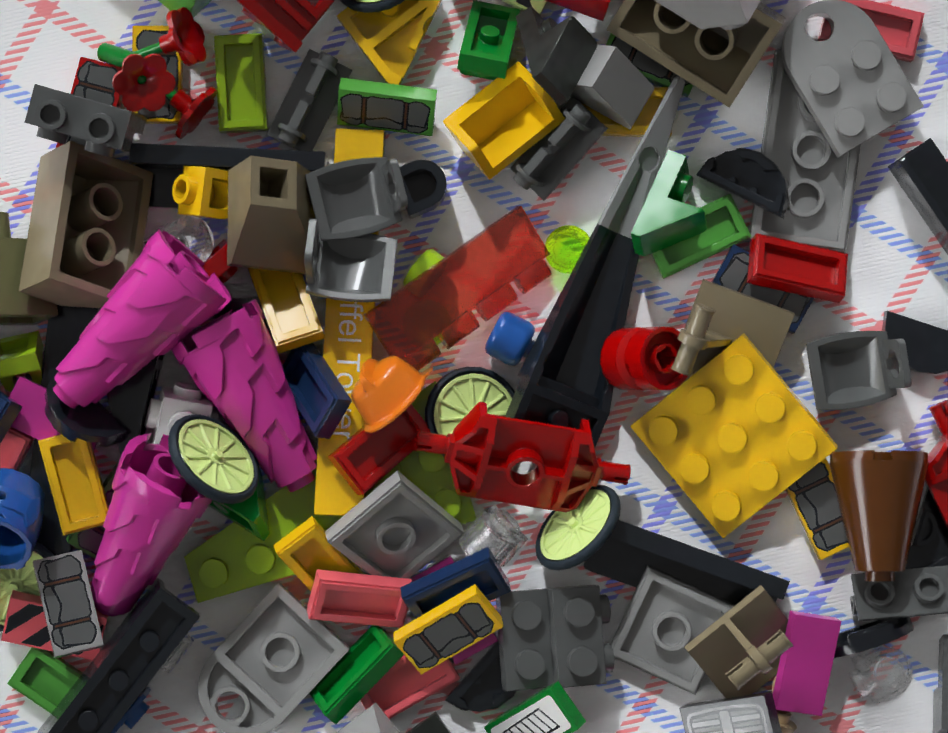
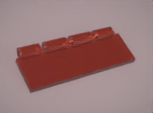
M516 206L392 294L391 301H382L365 313L364 317L389 356H397L419 371L441 355L439 347L433 340L434 337L437 336L441 343L447 349H450L480 327L478 320L473 312H471L473 309H476L481 318L487 322L518 300L517 294L510 284L512 281L521 293L526 294L550 277L552 272L546 261L543 260L550 253L522 206Z

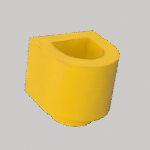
M184 166L183 174L175 179L172 188L173 199L179 204L177 214L198 218L227 219L228 171L202 166Z

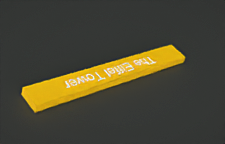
M336 128L334 163L360 158L384 157V130ZM377 231V232H374V233H371V234L379 235V232H380V231ZM326 298L323 358L352 400L351 392L359 380L362 364L369 358L373 359L376 302H350ZM353 400L331 438H318L314 515L344 516L365 498V494L357 495L328 458L330 454L364 426L365 421Z

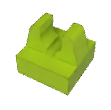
M39 330L0 339V382L7 391L11 392L17 382L15 375L28 373L33 382L41 385L44 345Z

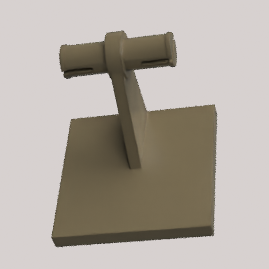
M703 279L684 329H681L677 338L681 345L671 369L690 377L743 333L774 368L795 313Z
M760 585L684 648L723 696L731 698L751 695L777 675L780 656L793 647V644L785 635L788 619L767 591Z

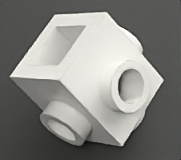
M176 382L174 388L162 386L159 400L151 398L147 410L145 427L153 428L150 444H159L163 434L169 436L171 427L178 419L184 416L197 414L218 420L219 411L212 410V402L199 390L197 385Z

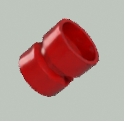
M632 327L613 331L606 338L601 349L600 364L603 375L611 385L620 390L670 391L679 387L688 377L671 369L681 342L677 339L680 331L673 327Z

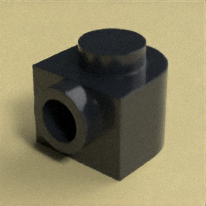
M422 159L400 166L408 199V207L404 210L407 211L410 220L436 209L445 199L447 192L446 177L442 169L434 162Z

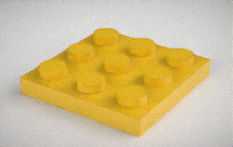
M745 333L630 426L722 538L729 535L838 447Z

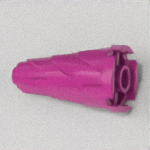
M159 229L148 239L139 257L107 294L108 301L86 326L79 337L80 340L56 367L58 372L54 380L57 384L53 387V391L62 402L73 409L78 405L86 407L92 402L96 404L114 387L124 384L156 356L166 354L195 328L219 313L231 301L229 291L214 273L209 277L202 268L205 263L188 247L165 230L161 232Z
M256 299L243 304L242 309L232 314L229 311L192 331L171 350L179 364L185 366L199 390L217 408L228 426L247 444L271 483L275 482L278 488L286 486L291 493L315 480L312 471L317 467L315 461L317 460V455L299 418L295 398L284 375L277 348L263 321L265 318L263 311Z
M152 433L136 436L128 442L120 457L112 482L114 493L103 524L105 532L94 561L97 567L91 584L95 607L104 615L111 617L124 615L133 609L147 586L153 585L168 557L177 549L195 519H200L208 505L212 502L211 499L191 487L179 474L169 453L168 435L163 434L159 444L148 443Z

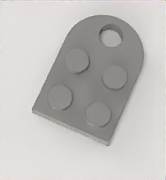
M842 0L818 1L802 9L788 25L781 44V58L784 69L837 158L924 107L874 22L856 5ZM813 16L825 18L831 26L829 39L825 41L811 39L805 30L807 19Z
M280 582L275 585L210 655L201 670L198 681V697L201 707L207 718L225 733H268L276 728L350 649L321 620L308 619L307 607ZM235 692L242 697L245 708L240 717L230 719L220 713L218 699L221 694Z

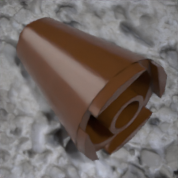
M875 450L832 452L829 464L854 570L865 571V581L895 582V572H905L929 465L928 453L891 450V452H875Z

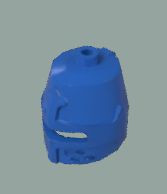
M7 468L0 469V569L18 570L25 567L39 538L43 520L45 494L40 484L29 475Z

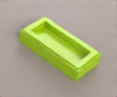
M263 34L214 36L219 132L226 134L268 131Z

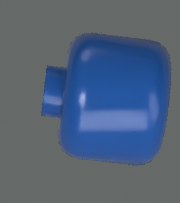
M511 312L502 313L485 344V352L509 366L518 365L522 357L527 358L535 343L532 340L535 333L534 325Z

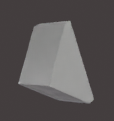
M597 44L593 56L570 97L574 96L582 104L631 130L655 87L616 46Z

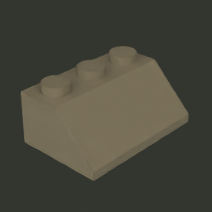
M624 0L606 30L730 108L784 24L786 17L760 2L748 23L732 30H724L721 27L700 29L654 0Z
M69 141L40 157L19 292L59 306L102 308L108 301L107 294L143 250L154 173L114 157L111 158L84 150L85 146Z

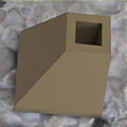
M249 156L228 170L227 266L306 274L304 255L310 218L315 219L305 179V174L311 171L295 161Z

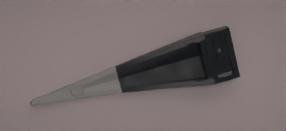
M677 75L673 78L517 375L521 379L505 417L576 429L580 428L581 419L589 420L594 447H596L610 414L614 386L603 375L600 364L601 349L606 338L613 331L625 327L639 255L635 254L631 231L663 162L685 84V79Z

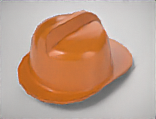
M389 356L380 361L367 359L362 364L359 380L351 392L353 403L365 421L364 431L367 433L376 432L401 415L420 394L426 378L433 371V367L421 373L397 356Z

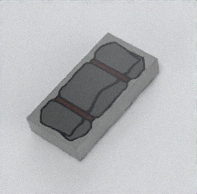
M82 549L34 560L33 567L54 659L103 647L104 643Z

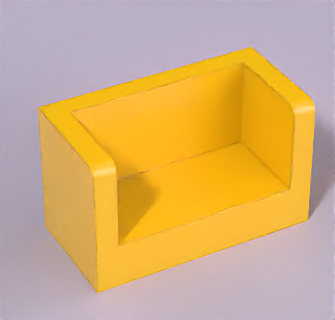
M517 61L507 69L505 79L497 77L445 118L443 123L462 151L490 180L560 125L565 118L553 98L535 81L532 74Z

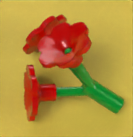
M185 7L171 10L167 13L168 34L160 36L159 42L137 51H131L109 43H102L97 51V57L100 61L122 68L121 71L113 76L112 86L121 95V102L127 110L137 112L145 108L149 111H157L164 106L166 96L171 100L169 104L182 114L175 136L179 139L184 138L187 133H191L196 129L202 118L214 105V98L218 93V90L211 87L205 93H201L197 98L193 99L182 89L179 91L174 90L176 85L175 77L166 70V61L158 54L164 52L168 55L177 51L181 60L187 66H192L206 60L207 54L203 45L205 41L204 31L194 21L191 12Z

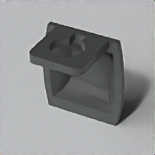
M387 157L352 159L330 164L305 174L315 219H318L321 241L364 236L388 228L403 220L401 212L408 207V199L397 158L389 160Z
M310 218L304 255L307 282L306 293L350 302L391 301L398 240L376 234H367L349 239L321 241L318 219Z
M887 331L839 333L806 344L816 410H845L871 405L896 396V388H908L912 385L905 340L903 338L888 339ZM895 354L899 364V373L893 367L892 358H895Z

